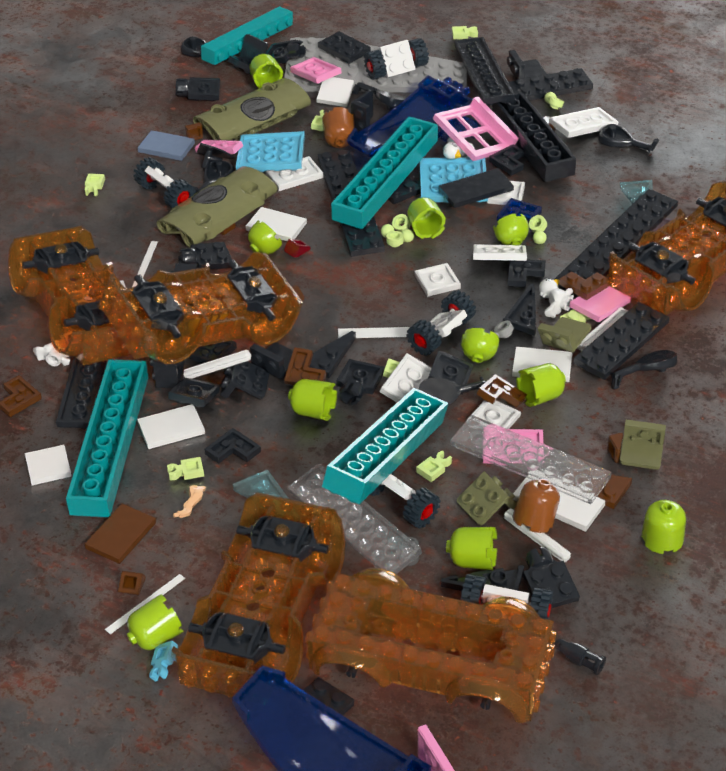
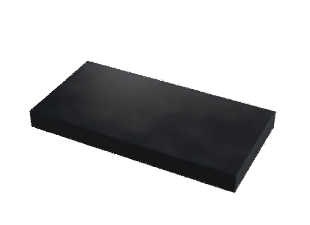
M498 168L439 185L440 193L453 208L514 190V185Z

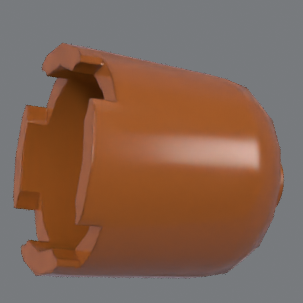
M334 107L332 111L325 112L322 117L326 142L335 148L347 147L354 139V116L348 112V109L343 107Z
M546 479L531 480L524 484L512 515L513 521L518 526L522 524L529 526V531L548 532L549 528L553 527L560 502L558 489Z

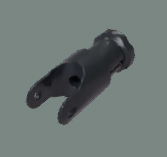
M558 639L554 643V647L564 653L570 662L593 670L595 675H599L604 668L606 657L603 655L600 657L590 652L586 646L579 643L566 642L562 639Z

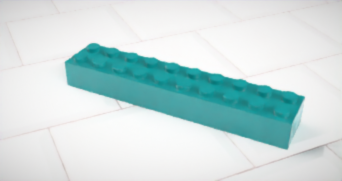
M408 117L331 203L332 220L363 229L438 141V124Z
M108 359L66 496L69 515L111 516L148 381L146 361Z
M413 388L327 465L322 487L333 494H338L350 502L360 505L443 423L448 403Z

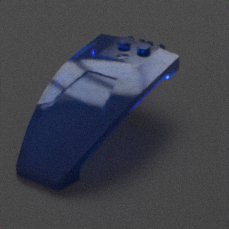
M428 75L418 83V88L381 119L359 132L354 128L347 138V143L365 155L373 157L408 117L437 124L433 120L435 114L469 106L473 99L467 97L470 89L468 87L463 88V84L452 81L450 77L442 81ZM457 118L447 120L453 127L459 122ZM438 125L439 138L446 132Z
M261 666L232 697L233 705L245 726L278 771H431V765L413 754L407 756L288 681L283 671Z

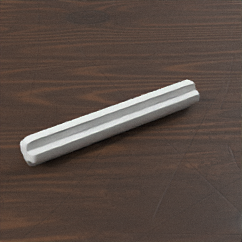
M244 350L185 369L183 375L186 378L193 379L251 360V353L249 350Z
M508 509L504 513V518L540 546L546 547L560 561L564 560L565 563L570 559L571 553L545 533L529 531L530 527L524 524L518 526L512 518L513 509Z

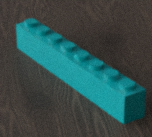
M279 6L202 45L201 60L216 65L230 56L241 52L246 34L264 40L293 25V11Z

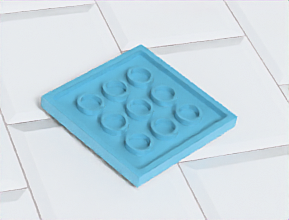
M304 131L241 135L240 141H242L243 147L238 151L236 170L242 166L251 167L260 172L302 169L305 141Z
M423 158L420 161L421 198L426 197L435 202L448 203L446 198L440 193L439 185L486 172L485 158L472 161L470 158ZM488 198L477 202H488Z

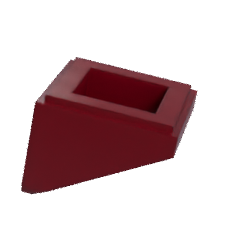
M288 239L284 251L293 258H297L308 252L311 247L301 240Z

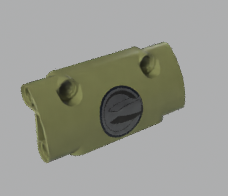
M282 78L273 83H264L261 88L222 105H213L211 110L194 116L193 122L194 124L200 122L202 129L206 128L213 140L231 141L235 139V141H239L241 135L257 133L294 116L297 111L310 106L311 100L304 89L296 82Z
M242 166L228 176L219 178L174 207L169 214L157 221V227L163 234H181L185 244L190 248L192 244L213 239L220 232L265 203L264 200L277 192V186L262 172L251 167Z

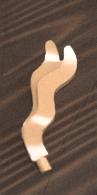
M190 486V498L184 503L183 510L173 513V517L183 518L190 516L192 508L202 499L203 491H205L206 487Z

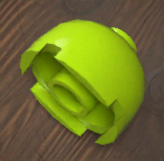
M516 214L507 215L497 221L498 225L496 227L495 225L493 226L496 238L503 245H520L527 237L529 226L523 214H520L521 216H516Z
M259 220L251 227L248 234V240L251 244L249 247L255 253L272 254L282 246V241L280 238L278 240L275 238L276 233L264 222L260 223Z
M483 328L467 329L465 334L462 335L461 340L464 354L476 363L493 358L499 346V337L496 333L490 331V334L486 333Z

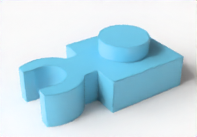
M173 641L160 644L155 648L151 661L153 668L149 674V677L155 682L158 681L159 676L166 679L168 675L167 667L172 665L175 660L178 645Z

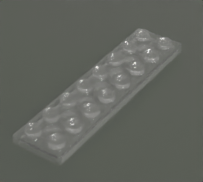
M474 415L467 419L450 440L451 446L485 459L531 480L546 479L558 491L588 504L593 503L611 478V471Z
M318 463L288 486V490L293 496L389 579L422 554L421 548L368 503L365 501L360 505L352 503L348 499L323 488L322 484L326 469Z

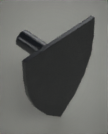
M200 143L197 153L205 155L202 165L203 169L213 160H223V158L235 159L230 153L204 143Z

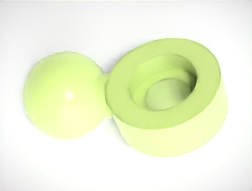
M548 92L544 97L545 102L550 104V107L557 110L559 107H563L564 101L558 99L555 93Z
M404 214L395 216L392 221L393 227L396 231L403 233L404 242H411L414 239V233L409 229L411 224L408 217Z
M536 215L530 219L529 227L534 232L533 241L537 244H543L547 239L546 234L543 232L547 227V221L543 216Z
M390 224L382 226L381 234L386 238L388 245L398 247L403 244L404 235L402 232L394 231L393 226Z

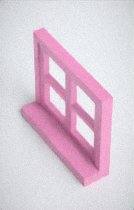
M475 97L469 106L437 113L433 117V120L472 161L487 158L512 144L515 145L519 139L479 97ZM472 115L482 127L473 129L462 117ZM457 118L467 131L458 133L447 120ZM488 132L499 144L489 146L479 134ZM474 136L485 148L475 150L464 138Z

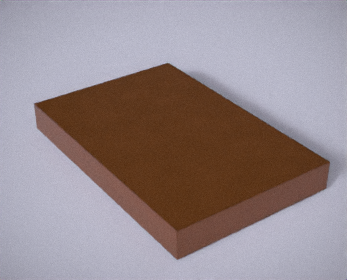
M121 504L85 543V548L120 564L156 524V518Z

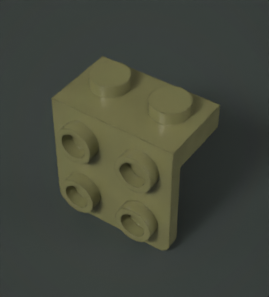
M561 317L554 326L541 323L538 327L543 344L573 353L592 329L588 323Z
M626 419L620 463L628 466L660 469L666 425Z
M485 471L457 498V503L479 525L485 524L504 503L513 510L517 504L513 500L515 495L508 488L503 490L501 488L503 483L495 475L491 478Z

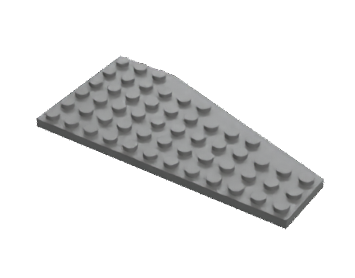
M295 37L290 39L303 41L300 46L304 45L306 47V55L303 58H290L288 60L284 78L296 82L305 92H319L322 82L316 84L293 74L290 71V67L312 57L340 67L342 73L334 77L354 80V86L358 82H362L387 92L466 93L467 70L463 62L428 56L427 65L415 68L416 70L387 78L385 75V77L372 80L368 76V72H366L364 56L349 64L318 48V42L325 38ZM368 45L371 47V51L379 50L378 46Z

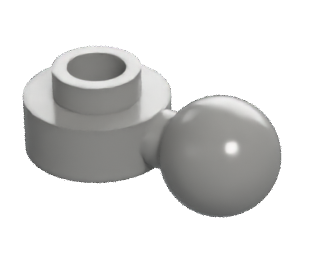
M503 321L494 328V333L499 338H507L512 334L514 327L510 321Z

